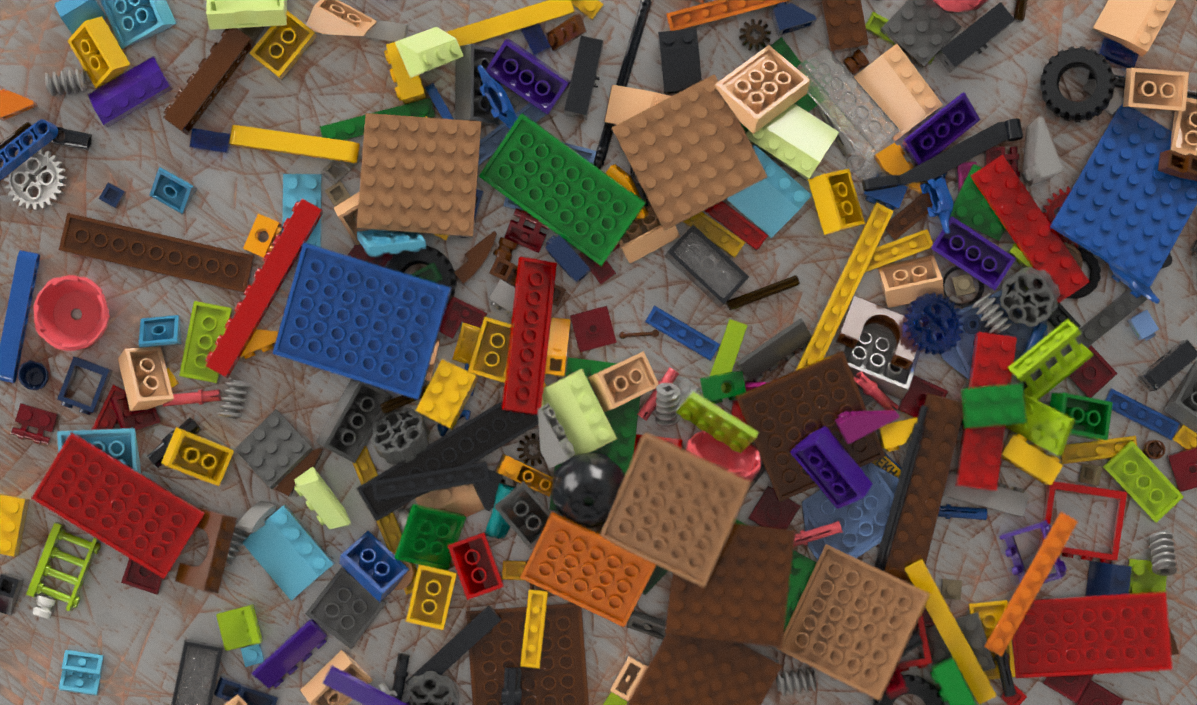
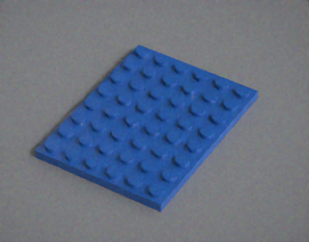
M1122 104L1112 117L1050 227L1147 287H1150L1197 205V181L1158 171L1160 153L1170 149L1172 131L1133 107H1123Z
M305 242L303 243L272 354L408 397L420 399L451 287Z

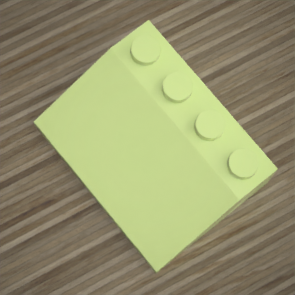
M793 104L757 132L752 133L748 130L746 136L751 145L755 144L765 154L804 179L809 180L839 132L798 105Z
M582 369L543 388L541 407L549 403L550 407L555 411L559 424L564 428L567 439L574 447L575 455L589 453L617 439Z

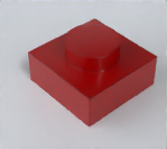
M1015 684L1016 695L1004 697L1003 692L999 696L1007 705H1020L1027 698Z

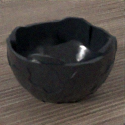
M602 453L575 455L566 460L554 472L551 494L555 507L563 517L584 527H597L605 524L624 481L625 474L617 463ZM590 496L594 499V502L586 504L583 502V499Z

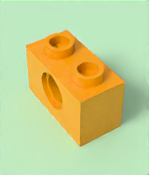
M258 214L243 249L264 258L268 251L271 252L274 248L273 241L278 234L281 235V223ZM263 232H267L269 235L266 242L259 240V236Z

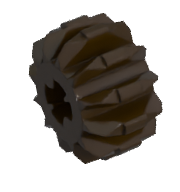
M751 19V26L748 22H745V28H740L739 30L743 33V35L739 36V40H745L742 43L743 47L749 44L748 51H751L752 47L755 46V51L758 52L759 45L764 49L766 47L764 42L769 43L771 40L766 37L771 35V31H764L768 28V24L761 26L762 20L755 24V20ZM753 31H756V34H760L757 39L750 36Z
M535 433L532 434V440L529 439L528 435H525L527 443L522 440L519 441L521 445H524V448H517V451H524V453L518 457L520 459L524 456L527 457L524 460V464H527L529 459H531V466L535 465V459H537L539 464H542L539 458L540 456L543 457L540 451V436L536 441ZM530 445H537L538 453L536 455L535 453L533 455L529 454L530 450L528 447Z

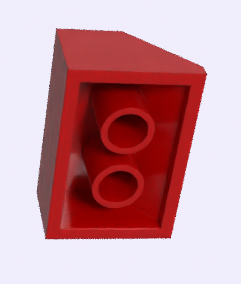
M485 532L448 545L467 600L504 587Z

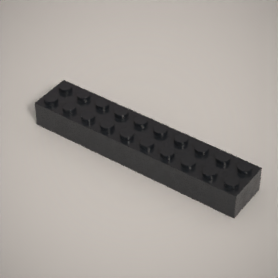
M503 401L429 444L424 451L417 455L416 459L408 463L400 462L356 489L375 521H378L423 493L375 501L372 481L473 464L538 425V415L502 410Z

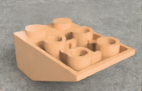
M628 656L610 691L630 701L648 666Z

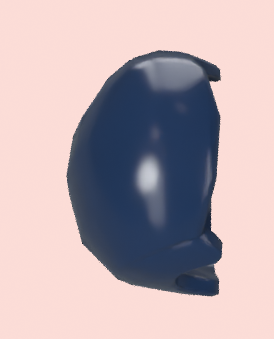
M29 360L19 368L18 379L25 388L35 391L46 386L49 380V372L42 363Z

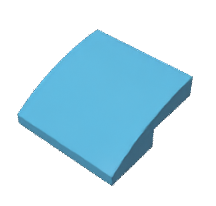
M65 650L59 690L98 696L104 656Z

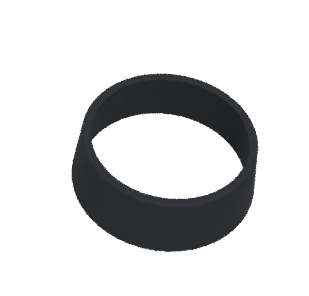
M955 266L951 268L944 276V295L954 305L961 307L973 305L982 297L984 292L985 285L979 280L978 293L976 297L968 303L959 304L953 302L951 299H949L945 292L944 286L948 275L955 270L961 269L958 266Z

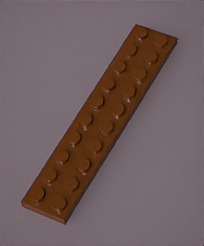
M67 213L59 246L60 251L242 293L245 292L248 286L255 257L254 255Z
M927 393L925 406L929 407L924 423L926 427L884 571L911 585L913 583L904 568L920 559H923L926 565L963 416L962 401Z

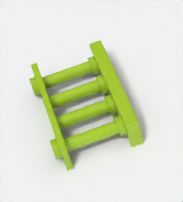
M1069 319L1064 321L1008 367L1010 372L1020 382H1026L1028 387L1023 390V393L1036 400H1040L1094 356L1082 343L1078 344L1075 338L1081 334V331ZM1070 344L1073 350L1064 357L1061 350ZM1055 356L1057 363L1049 369L1046 362ZM1040 368L1043 375L1033 381L1031 374Z
M54 522L26 595L37 597L38 594H45L68 603L66 610L72 611L73 608H77L80 602V597H78L94 555L99 553L101 543L95 537L90 542L69 534L64 530L65 524ZM63 539L89 549L86 559L83 560L60 551L57 548L59 540L62 541ZM56 557L82 567L78 578L51 568L50 562L52 558ZM49 575L75 585L71 596L44 586V577Z

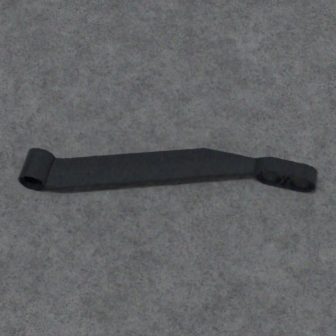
M1016 118L998 122L901 175L865 179L862 181L863 191L868 192L927 182L1003 141L1012 142L1023 139L1020 119Z

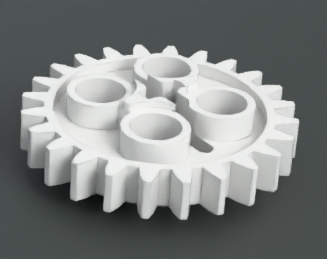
M40 149L12 171L8 178H4V181L9 182L5 188L11 189L8 196L15 195L13 202L20 201L19 206L21 207L26 204V209H31L33 205V208L38 210L39 205L41 208L46 209V203L52 206V199L59 200L57 193L63 194L60 187H66V185L61 182L67 179V177L61 175L66 170L59 168L62 162H55L58 158L56 155L51 156L52 152H45L44 149ZM37 160L38 167L33 170L32 163ZM50 173L52 179L49 183H46L45 177ZM24 174L25 181L23 184H20L19 177ZM34 175H36L37 182H34ZM37 187L39 194L34 197L32 192Z

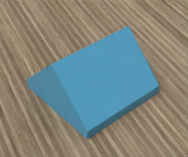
M61 0L55 4L60 18L72 35L84 21L101 16L103 19L107 18L97 0Z
M160 167L149 196L183 214L197 188Z
M179 315L143 318L140 320V348L182 345Z

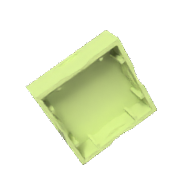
M207 0L206 16L209 29L287 25V0Z

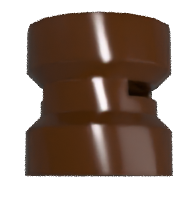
M860 49L854 51L851 57H846L843 60V63L852 75L857 74L861 67L865 68L870 64Z
M500 237L498 241L500 246L495 249L493 255L511 262L513 257L512 251L516 250L518 244Z
M1149 440L1143 446V453L1149 459H1160L1166 451L1165 445L1159 440Z

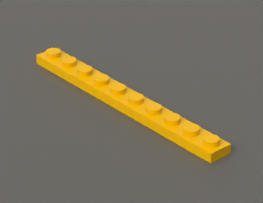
M879 203L874 204L796 370L824 358L894 212L893 210Z

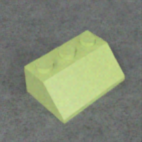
M438 27L395 42L410 78L463 57L457 39Z
M311 467L294 479L296 492L300 497L304 495L307 499L306 505L311 511L315 510L318 515L316 517L322 526L326 524L329 529L351 523L346 509L314 467Z

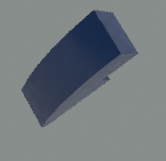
M220 676L214 692L216 697L227 701L239 695L247 705H276L278 700L276 696Z

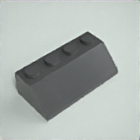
M475 44L460 46L463 57L456 60L455 120L481 121V125H499V118H494L491 112L493 108L486 96L482 95L479 89L483 83L478 71V66L480 65L486 70L498 49Z
M801 318L739 360L736 365L743 371V375L748 382L751 380L757 382L764 377L762 374L767 369L770 372L780 366L778 364L780 360L784 358L787 361L795 355L793 351L799 347L801 350L806 348L812 335Z
M351 379L316 442L355 463L373 432V426L383 414L380 405L391 400L392 395L376 386Z

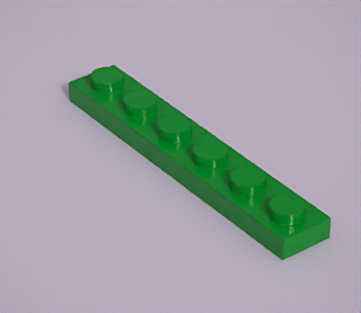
M431 98L371 113L436 117ZM365 115L320 126L322 137L346 141L364 136Z

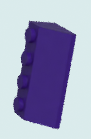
M509 38L505 39L485 70L490 76L547 115L560 100L571 82L568 78Z
M152 56L89 93L88 97L102 124L108 128L173 90L155 57Z
M963 92L903 140L902 146L909 158L917 165H920L939 154L979 122L980 118L967 95Z
M951 216L949 218L950 233L946 234L942 228L930 249L995 291L1016 258Z
M826 426L812 432L790 451L836 509L863 499L873 485Z
M309 620L251 674L268 689L272 686L277 688L284 681L282 677L286 673L291 675L298 669L297 663L301 660L305 662L313 655L311 651L315 647L320 649L327 642L325 638L328 635L314 620Z

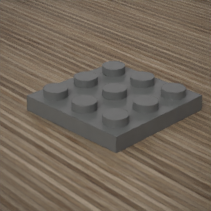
M908 0L880 31L895 44H898L923 69L962 26L933 0Z
M277 409L235 448L238 454L270 489L275 488L314 450Z
M340 568L305 614L348 648L352 649L386 605V602L384 600L379 602L348 572Z
M975 612L955 618L983 671L996 668L991 650L984 647L987 638L979 613ZM936 625L925 627L933 664L951 657L952 655Z

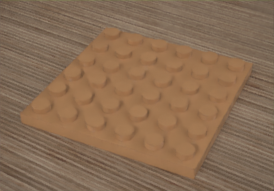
M715 74L612 127L664 231L768 178L738 118L715 87L716 83H718Z
M366 113L357 229L473 237L481 121Z
M645 432L600 536L623 549L705 587L752 482Z
M826 544L783 634L782 648L777 647V649L881 700L930 594Z

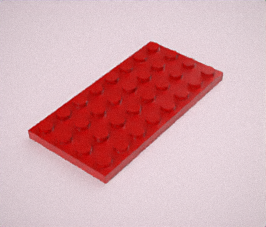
M73 432L70 433L31 497L32 500L163 579L166 578L205 514Z
M1166 591L1034 599L1012 637L1015 678L1173 670Z

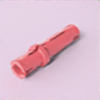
M669 367L661 381L658 380V383L672 384L679 373ZM656 388L639 413H637L646 421L657 405Z
M863 372L856 374L860 379L854 377L855 382L863 388V392L866 395H870L885 410H894L892 407L898 410L899 406L878 388L875 381L870 380Z
M201 389L198 392L173 394L174 399L162 405L163 407L194 403L202 405L204 402L221 401V395H219L221 392L220 389L209 391Z
M840 521L805 532L804 530L800 531L799 534H795L793 547L802 544L805 546L808 545V542L842 533Z

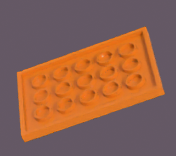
M552 512L520 578L625 627L657 564L611 543L601 537L600 534Z

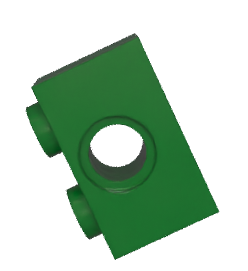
M732 371L700 378L703 398L711 401L713 404L722 403L724 398L736 400V396L746 392L743 371ZM723 383H724L725 386H726V389H725L724 392H722V389H721Z

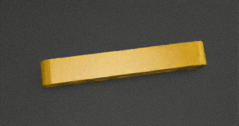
M232 125L229 144L234 146L357 163L360 144L356 142Z

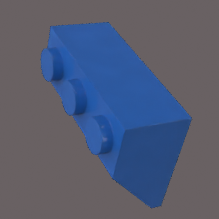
M369 531L364 533L344 551L339 561V564L379 602L396 588L409 571V568L401 561L396 560L395 555Z

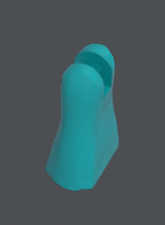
M499 483L494 506L513 491L516 486ZM493 507L485 534L492 538L504 539L511 526Z

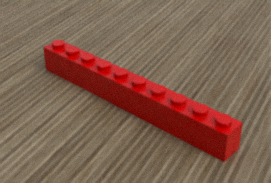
M304 199L295 203L292 209L294 213L290 219L287 218L282 226L284 228L282 234H278L274 239L273 245L275 246L271 252L268 251L263 259L265 262L263 267L258 268L253 277L255 281L252 285L249 284L244 292V295H246L244 300L238 302L234 309L236 313L233 319H228L224 327L226 331L223 336L219 335L215 342L217 346L214 352L210 351L206 357L205 362L207 364L205 366L226 378H229L300 255L303 243L308 241L324 213L322 209Z

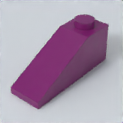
M895 410L846 411L841 413L835 422L844 440L850 444L900 418Z

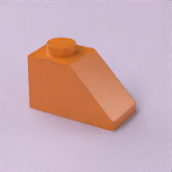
M0 90V120L2 121L38 107L37 103L9 90Z

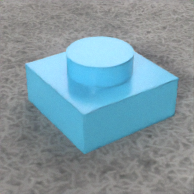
M260 643L241 648L245 667L264 662Z

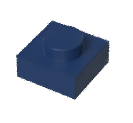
M108 182L99 199L117 209L126 192Z

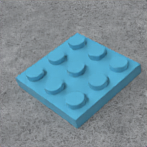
M381 230L357 231L358 241L368 255L371 254V256H380L386 252L398 254L402 250L415 252L419 251L420 248H426L425 239L420 233Z

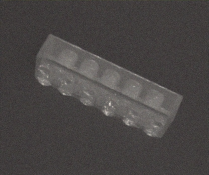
M825 44L797 67L800 72L810 79L807 93L866 160L900 132V129Z

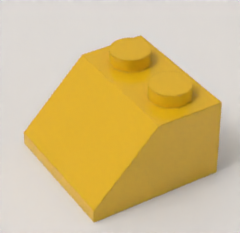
M918 417L889 423L877 429L882 449H886L887 452L899 450V445L905 444Z

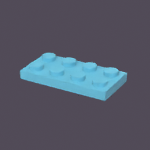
M283 174L282 226L287 218H291L294 213L292 209L297 201L300 202L301 199L322 209V174ZM322 216L306 243L321 247Z

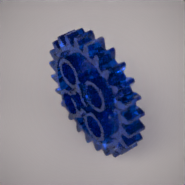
M935 292L930 295L926 293L923 294V297H916V300L910 302L912 306L907 307L910 313L904 315L908 321L903 324L909 327L905 332H910L911 334L908 340L914 339L915 341L912 345H919L918 351L925 349V354L932 352V355L938 353L941 355L945 351H951V347L957 346L956 341L961 340L958 334L964 332L959 329L960 326L964 325V323L959 322L963 315H957L960 308L954 309L955 302L948 303L949 297L943 299L942 293L937 296ZM931 307L935 309V314L932 312ZM944 321L948 323V328L945 326Z

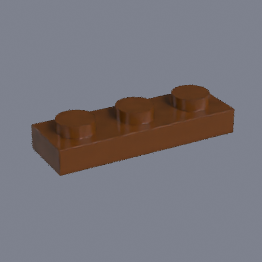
M577 14L546 34L552 51H556L587 31L581 14Z
M922 193L889 220L885 231L894 241L928 214L927 208H932L933 205L929 193Z

